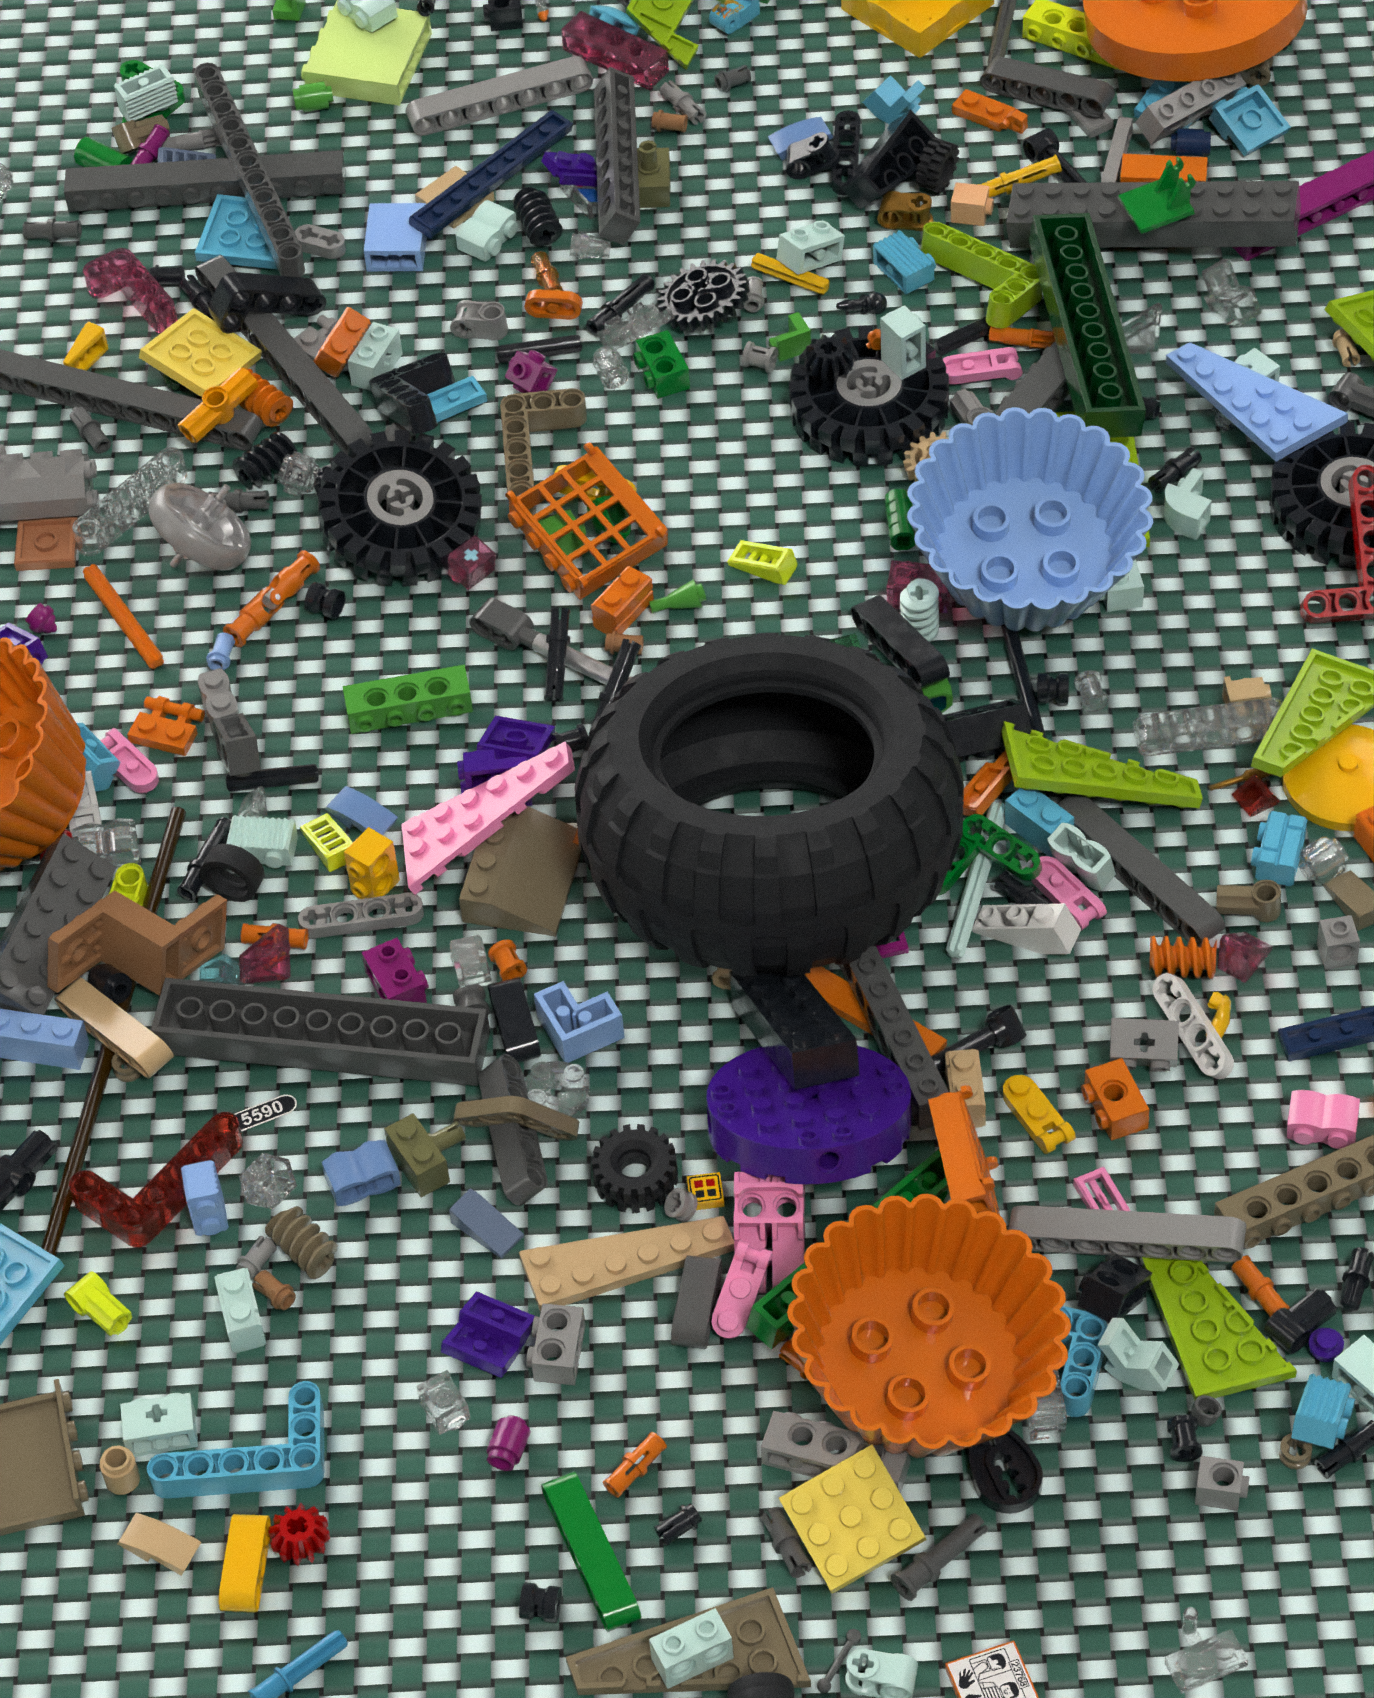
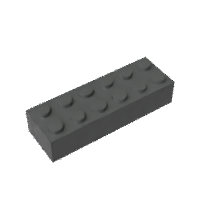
M64 833L47 848L0 940V1009L45 1014L55 994V991L47 987L48 938L52 933L63 928L77 915H81L95 905L98 900L102 899L117 868Z

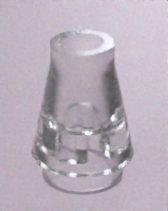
M579 231V234L572 233L569 256H575L576 260L609 258L611 241L603 240Z

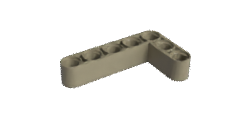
M569 388L507 395L501 400L500 408L507 492L512 490L517 497L534 486L530 432L576 428L582 426L587 421L586 400L581 390ZM536 506L529 509L532 515L536 513Z

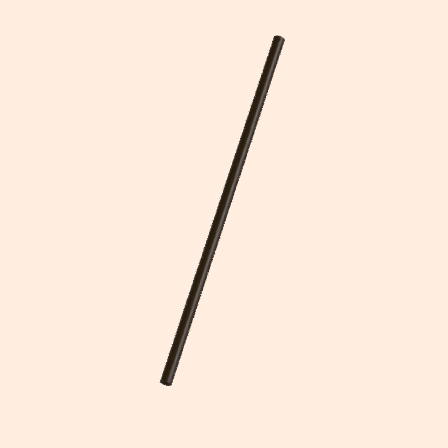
M181 807L171 808L142 906L156 915L186 816V811ZM131 979V994L125 1001L117 1004L127 1013L137 983L133 979ZM101 1044L41 1246L42 1249L55 1257L112 1068L111 1061L115 1055L104 1044Z

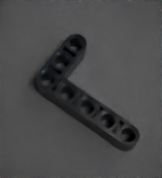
M440 352L370 379L369 384L379 411L412 433L420 434L438 426L430 398L427 394L453 384L455 378L447 353Z

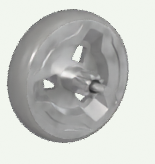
M173 482L161 486L153 494L148 507L149 517L157 532L176 551V555L170 562L173 568L177 567L182 558L191 559L203 566L216 570L234 569L245 561L251 549V537L244 523L227 506L224 500L231 489L230 486L224 484L218 494H209L197 487Z

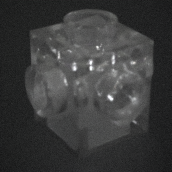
M262 1153L239 1176L246 1203L274 1209L297 1187L289 1159L267 1153Z

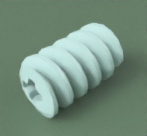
M916 578L900 594V614L930 642L939 633V590L932 581Z

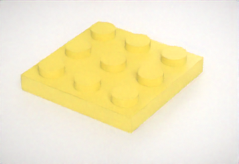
M193 308L142 347L139 358L202 397L208 388L220 386L239 368H250L261 359L262 350L235 333H223L214 320Z
M873 1445L866 1447L779 1497L781 1504L832 1594L927 1540Z

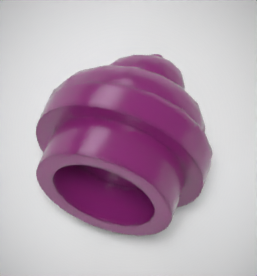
M39 603L25 619V622L30 625L29 629L35 633L57 631L56 617L53 614L54 610L49 605L45 607L42 603Z

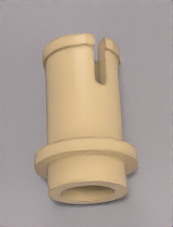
M1344 329L1336 331L1333 335L1332 344L1338 349L1343 366L1351 367L1350 357L1354 366L1361 361V357L1351 336Z

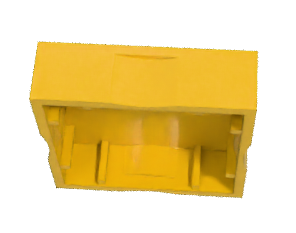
M841 0V10L918 58L923 57L994 5V0Z

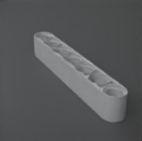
M572 56L413 100L407 105L405 112L414 132L417 135L425 136L582 93L592 86L593 77L584 59L579 56Z
M1021 1205L1012 1208L1008 1230H1020L1027 1234L1032 1242V1251L1111 1256L1118 1254L1128 1257L1237 1262L1243 1256L1247 1225L1241 1219L1228 1216Z

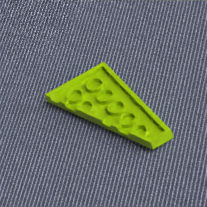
M1139 1257L1142 1267L1153 1272L1149 1286L1194 1402L1197 1397L1202 1395L1218 1398L1296 1378V1368L1282 1358L1277 1352L1276 1345L1269 1338L1266 1339L1255 1327L1254 1320L1221 1283L1218 1284L1209 1274V1269L1202 1261Z

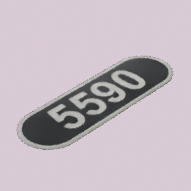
M281 1095L231 1115L227 1120V1126L234 1132L247 1130L291 1113L296 1108L297 1101L291 1095Z

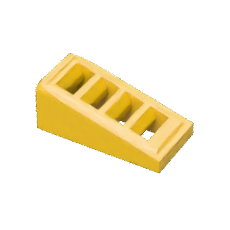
M88 321L80 331L63 364L87 371L109 349L104 328Z

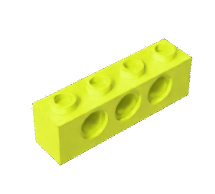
M1035 0L1024 14L1023 38L1120 70L1105 61L1090 44L1086 31L1084 12L1049 0Z

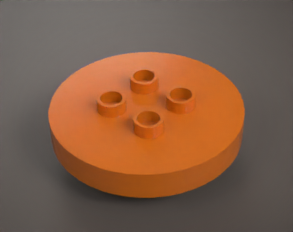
M1083 0L1087 36L1094 50L1105 61L1122 71L1144 78L1163 81L1213 79L1254 67L1285 48L1302 28L1307 14V0Z

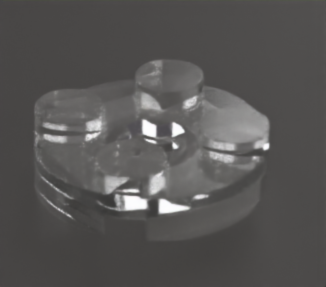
M563 1061L538 1062L532 1066L531 1072L525 1078L529 1100L570 1117L579 1110L581 1113L589 1102V1083L584 1075L583 1068L577 1064ZM561 1088L564 1092H559L558 1096L553 1097L549 1090Z

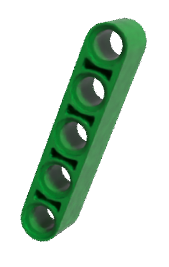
M570 1472L541 1484L548 1508L605 1630L610 1632L641 1619L642 1616L636 1598L576 1472Z

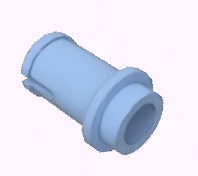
M222 632L216 636L213 650L206 657L208 666L212 670L219 668L225 670L231 662L229 656L235 640L232 635Z

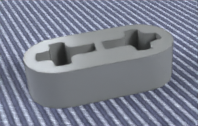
M310 224L302 225L295 230V234L302 247V252L328 259L339 258L346 252L345 239L340 232Z

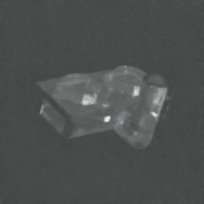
M1193 1607L1186 1608L1183 1613L1182 1634L1189 1647L1165 1656V1665L1181 1694L1248 1666V1658L1232 1629L1206 1640L1201 1638L1197 1630L1198 1611Z

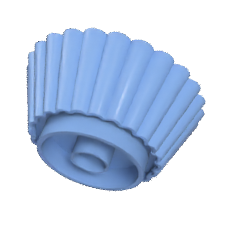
M1012 407L1004 410L1000 416L989 412L982 413L974 419L973 425L967 423L955 425L950 429L949 439L936 440L931 444L929 448L930 458L923 459L916 465L915 475L918 481L912 483L907 491L908 498L913 505L908 511L907 518L916 532L914 537L915 544L955 601L965 606L972 616L978 618L985 617V620L992 626L1005 624L1008 629L1013 631H1019L1024 627L1031 631H1040L1046 625L1059 627L1067 619L1078 618L1131 570L1133 561L1146 548L1147 542L1144 535L1153 524V517L1147 511L1152 502L1151 491L1141 485L1145 477L1143 469L1135 463L1128 462L1130 452L1127 447L1121 443L1110 442V436L1104 428L1099 426L1086 427L1085 422L1077 415L1066 414L1058 417L1055 412L1047 408H1037L1028 413L1024 409Z

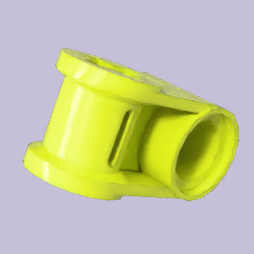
M127 863L119 867L115 873L109 894L115 890L143 906L148 889L143 869L135 863Z

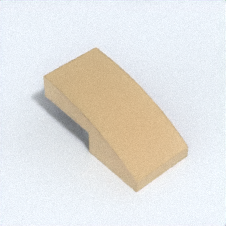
M135 1513L117 1544L147 1562L152 1558L182 1576L200 1546L201 1541L159 1520Z

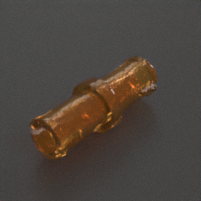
M539 251L533 254L531 263L535 268L536 280L539 285L543 286L544 290L564 291L558 280L559 273L551 265L547 253Z

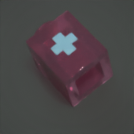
M474 535L449 554L448 574L454 582L461 583L469 590L495 571L496 553Z

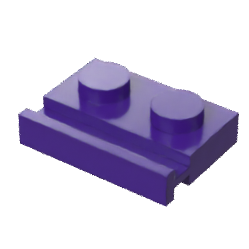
M564 151L544 153L541 162L554 177L560 178V185L597 187V165L591 155L587 153L571 154Z

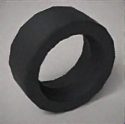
M232 844L213 846L200 868V876L204 884L215 894L234 902H245L252 899L265 877L264 868L260 861L252 853ZM225 869L231 870L232 872L238 874L240 877L227 872Z

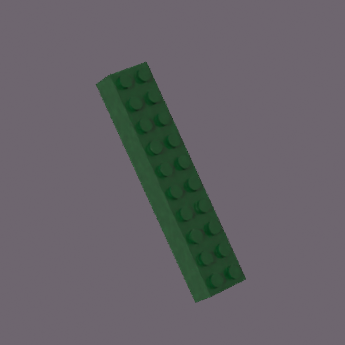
M1090 213L1033 215L1029 244L1075 414L1085 422L1086 427L1099 426L1104 428L1110 438L1141 436L1146 408Z

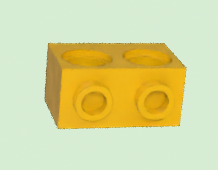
M370 827L344 851L350 889L358 899L385 896L400 881L393 841Z

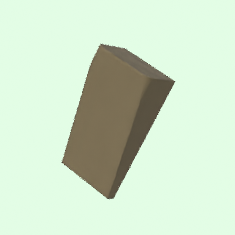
M1350 870L1323 882V887L1346 916L1352 915L1357 931L1374 924V891Z

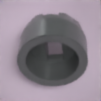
M1207 1395L1197 1397L1191 1408V1416L1197 1418L1200 1427L1212 1426L1222 1412L1220 1403L1215 1398Z

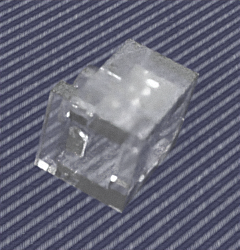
M448 1370L416 1386L420 1405L439 1435L448 1430H456L465 1421L471 1419L468 1404L452 1381Z

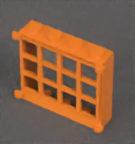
M590 442L583 446L587 451L584 456L517 497L512 490L505 493L509 500L508 518L513 527L516 529L520 528L523 531L529 546L533 550L538 549L543 555V560L549 570H555L561 577V582L569 593L574 592L579 600L618 577L627 566L633 567L668 545V529L602 451L597 446L594 447ZM593 471L596 477L579 487L575 481ZM602 482L613 497L596 506L585 492ZM568 485L573 489L572 492L557 501L552 496ZM579 497L590 511L573 521L563 510L562 506ZM544 500L550 504L534 515L529 511V509ZM619 502L630 517L613 527L601 512ZM556 511L567 525L549 535L538 521ZM595 516L607 531L590 541L578 526ZM636 522L647 537L630 547L618 532ZM573 531L584 545L566 555L555 541ZM613 537L624 551L606 561L596 549V546ZM589 551L600 563V566L583 576L572 561Z
M964 1085L960 1087L961 1091L946 1092L938 1097L928 1099L951 1200H966L975 1207L977 1213L992 1211L1000 1215L994 1191L995 1183L990 1174V1170L997 1168L999 1164L997 1157L990 1156L986 1158L965 1099L973 1095L971 1086Z

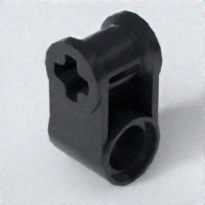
M816 133L787 147L786 173L790 178L804 179L812 174L834 167L839 162L841 154L836 148L831 146L826 133Z

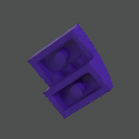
M476 1291L459 1311V1322L442 1341L441 1353L502 1378L526 1343L532 1331L535 1316Z

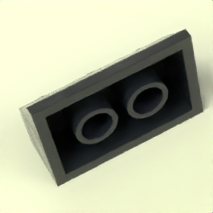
M1016 699L943 714L955 745L959 763L965 761L964 756L976 753L978 758L994 755L995 749L1005 747L1001 732L1004 721L1015 724L1014 730L1031 734L1032 730L1026 703Z

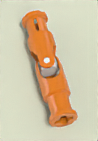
M300 551L297 554V559L290 566H285L273 578L269 586L264 587L239 611V617L233 623L226 624L223 627L224 633L234 637L235 646L243 647L246 644V639L254 631H259L282 608L284 600L287 597L294 596L304 586V581L311 574H316L320 570L318 560L307 551ZM263 606L266 608L268 607L271 610L269 612H266Z

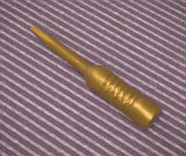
M1253 768L1246 770L1240 776L1210 785L1208 789L1212 791L1242 781L1250 783L1273 774Z

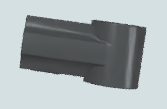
M1348 372L1343 374L1328 395L1330 404L1344 412L1353 408L1374 417V389L1365 386L1363 379L1355 373Z

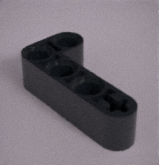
M230 272L219 281L208 310L221 331L228 334L236 332L241 328L248 311L313 316L323 311L327 302L317 285L310 278Z

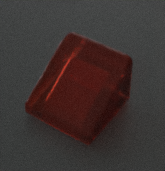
M1256 773L1232 793V796L1250 817L1281 802L1267 783Z

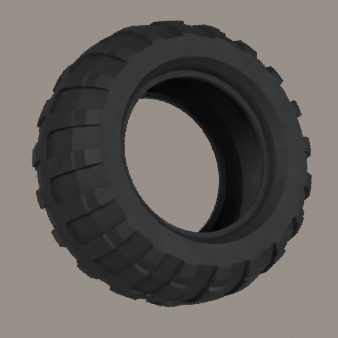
M757 633V636L733 639L725 637L707 641L703 646L696 647L687 652L684 650L678 651L660 659L657 667L653 668L649 673L643 672L628 680L614 696L613 702L607 704L601 716H598L593 722L574 787L579 847L598 891L610 911L617 913L623 922L629 924L633 933L657 950L672 949L675 955L680 957L684 963L695 967L708 968L711 965L732 970L733 975L756 976L757 972H787L788 976L810 973L811 968L821 967L830 963H835V965L850 963L861 958L862 953L867 951V948L874 944L885 945L895 940L911 925L913 917L920 916L927 906H930L938 897L947 872L951 869L963 832V772L956 755L954 742L939 708L933 706L929 698L923 694L922 689L911 677L897 667L884 666V663L878 660L876 654L859 647L850 646L848 648L832 643L828 638L812 635L799 637L778 635V633ZM767 788L808 790L839 799L815 809L776 816L736 815L700 806L729 794Z

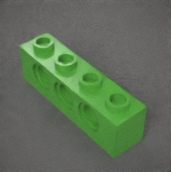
M465 664L342 686L351 734L473 712Z

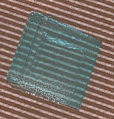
M223 954L200 966V981L240 985V965L227 954Z

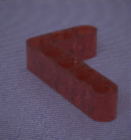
M221 1112L213 1116L134 1198H131L92 1171L83 1170L75 1173L69 1180V1188L76 1209L129 1246L139 1248L146 1246L187 1205L183 1180H179L182 1179L181 1168L185 1165L211 1160L215 1162L218 1173L242 1148L243 1137L238 1118L230 1112Z

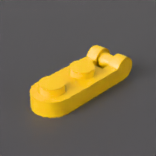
M1014 1075L1005 1081L1003 1085V1100L1044 1154L1056 1150V1145L1062 1142L1067 1144L1076 1139L1072 1126L1063 1120L1030 1077ZM1053 1129L1054 1132H1052V1133H1050V1134L1047 1132V1131Z

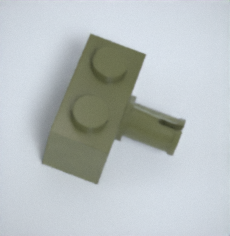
M643 141L639 144V149H637L640 208L670 207L671 166L669 148H657L655 142Z
M412 1113L384 1128L387 1145L394 1160L421 1198L450 1183L447 1161L441 1152L466 1140L465 1133L457 1121L430 1134L426 1132L415 1114Z

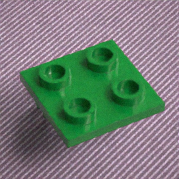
M1176 157L1175 166H1173L1171 160L1167 161L1159 180L1118 195L1120 203L1141 234L1195 214L1190 204V195L1196 181L1191 174H1188L1187 183H1185L1182 177L1179 178V173L1184 167L1180 157Z

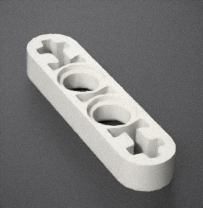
M1169 973L1158 976L1153 984L1154 997L1170 1021H1179L1178 1035L1201 1071L1205 1075L1216 1079H1224L1229 1076L1234 1067L1232 1054L1186 983L1181 978ZM1169 984H1173L1170 987V990L1174 996L1178 997L1177 999L1170 995H1167V993L1169 992V988L1167 986ZM1189 1005L1191 1009L1190 1017L1185 1022H1181L1179 1018L1180 1011L1183 1007ZM1205 1030L1207 1034L1206 1041L1203 1045L1197 1047L1195 1037L1199 1031ZM1208 1053H1211L1213 1056L1220 1058L1217 1061L1219 1065L1217 1069L1214 1068L1216 1065L1215 1060L1212 1056L1208 1055Z

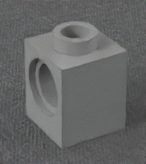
M1352 915L1319 920L1317 946L1325 970L1356 965L1360 939Z
M1201 1456L1195 1505L1238 1511L1240 1497L1247 1498L1250 1478L1249 1476H1243L1244 1462ZM1224 1481L1230 1485L1220 1486L1216 1482Z

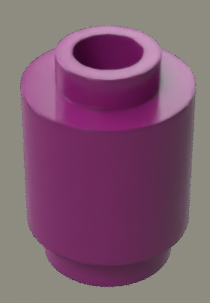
M509 1415L497 1421L486 1450L488 1454L487 1461L493 1467L503 1471H511L515 1465L519 1464L531 1434L530 1428L522 1418Z

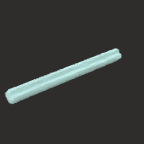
M993 802L989 806L986 818L1003 828L1005 821V804ZM982 830L981 835L987 841L989 837ZM998 842L993 847L994 852L996 851ZM981 852L972 862L947 943V955L951 958L956 957L960 959L965 954L993 861Z

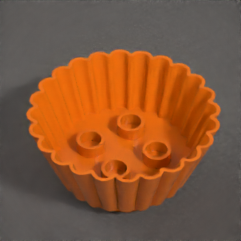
M7 637L0 639V871L5 867H16L21 861L38 855L61 835L71 821L81 800L85 785L86 758L83 755L85 742L80 735V728L38 659L32 657L25 645L14 646Z
M920 1194L914 1197L911 1202L900 1196H889L880 1202L878 1209L870 1205L858 1206L850 1213L849 1222L835 1221L829 1224L824 1230V1242L812 1244L806 1249L804 1254L806 1269L798 1271L792 1279V1288L797 1298L790 1303L787 1311L788 1318L796 1330L791 1339L792 1347L804 1363V1373L809 1382L849 1430L859 1432L868 1444H883L887 1452L891 1454H901L906 1450L909 1455L915 1458H923L930 1453L937 1456H946L1006 1434L1013 1424L1033 1416L1037 1410V1401L1055 1390L1057 1380L1054 1372L1064 1366L1068 1359V1351L1061 1341L1068 1336L1071 1330L1070 1319L1064 1312L1060 1311L1066 1300L1065 1291L1057 1282L1049 1280L1052 1276L1050 1261L1039 1253H1031L1033 1246L1028 1235L1020 1230H1007L1006 1223L999 1214L992 1211L977 1213L975 1207L963 1199L949 1200L944 1204L940 1198L932 1194Z

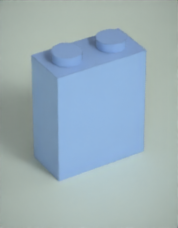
M426 203L369 204L364 244L367 272L423 271L427 236L409 225V217L426 205Z

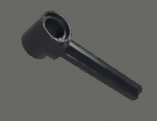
M1046 128L1023 139V151L1029 161L1040 162L1057 155L1062 172L1056 174L1064 183H1087L1058 152L1059 141L1052 129Z
M1005 1005L992 1011L986 1016L984 1021L985 1027L932 1055L931 1057L939 1073L945 1071V1053L948 1051L975 1049L980 1052L993 1044L997 1047L1005 1048L1024 1039L1027 1034L1013 1005Z

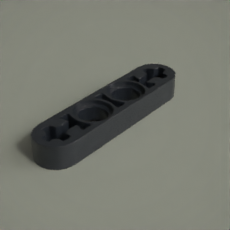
M850 110L838 113L835 118L833 148H836L841 154L839 162L842 160L852 161L848 165H842L838 162L832 167V189L836 194L843 196L847 194L842 190L846 183L842 182V176H847L849 179L859 165L860 116L858 113ZM848 123L850 124V130L845 129V125ZM842 141H852V142H853V144L847 145V146H846V145H842V144H840V143H841Z

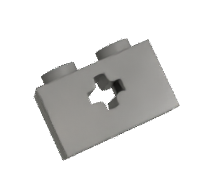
M1111 1018L1110 1062L1123 1058L1128 1070H1135L1136 1066H1150L1151 1071L1167 1072L1170 1071V1067H1177L1179 1021ZM1141 1040L1147 1041V1052L1141 1051L1139 1046Z

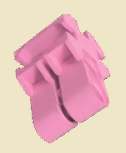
M735 1172L734 1253L739 1240L750 1243L749 1247L762 1251V1248L767 1249V1237H772L773 1253L768 1266H772V1288H774L804 1263L805 1184L785 1183V1177L769 1174L766 1179H762L745 1172ZM750 1203H757L762 1207L760 1214L755 1217L746 1216L743 1213V1209ZM791 1203L796 1207V1211L792 1216L783 1217L777 1212L780 1205ZM744 1260L741 1270L753 1274L756 1264ZM767 1270L758 1293H766Z

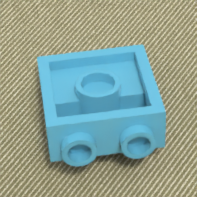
M1259 84L1250 89L1247 87L1242 88L1228 101L1226 99L1220 100L1212 107L1213 112L1209 117V120L1223 139L1231 138L1244 157L1288 133L1291 128Z

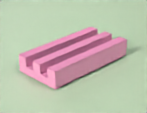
M1105 1167L1074 1178L1073 1186L1087 1209H1099L1085 1183L1089 1185L1103 1210H1113L1095 1180L1099 1178L1119 1211H1130Z

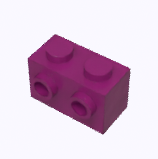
M397 937L361 952L365 972L380 999L427 1003L425 989L429 988L427 979L422 970L416 971L413 966L415 965V960L409 947L403 948Z

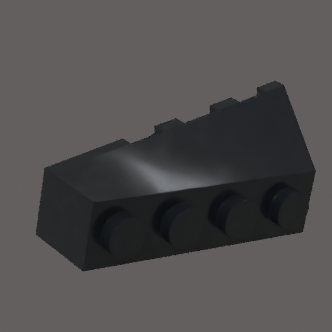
M909 110L889 124L842 187V190L860 209L865 207L918 171L917 164H920L921 160L919 158L924 154L923 149L927 147L929 141H932V138H936L935 135L912 110Z

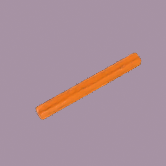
M95 564L85 567L83 569L84 578L149 668L156 669L158 666H162L164 663L163 655L99 567Z

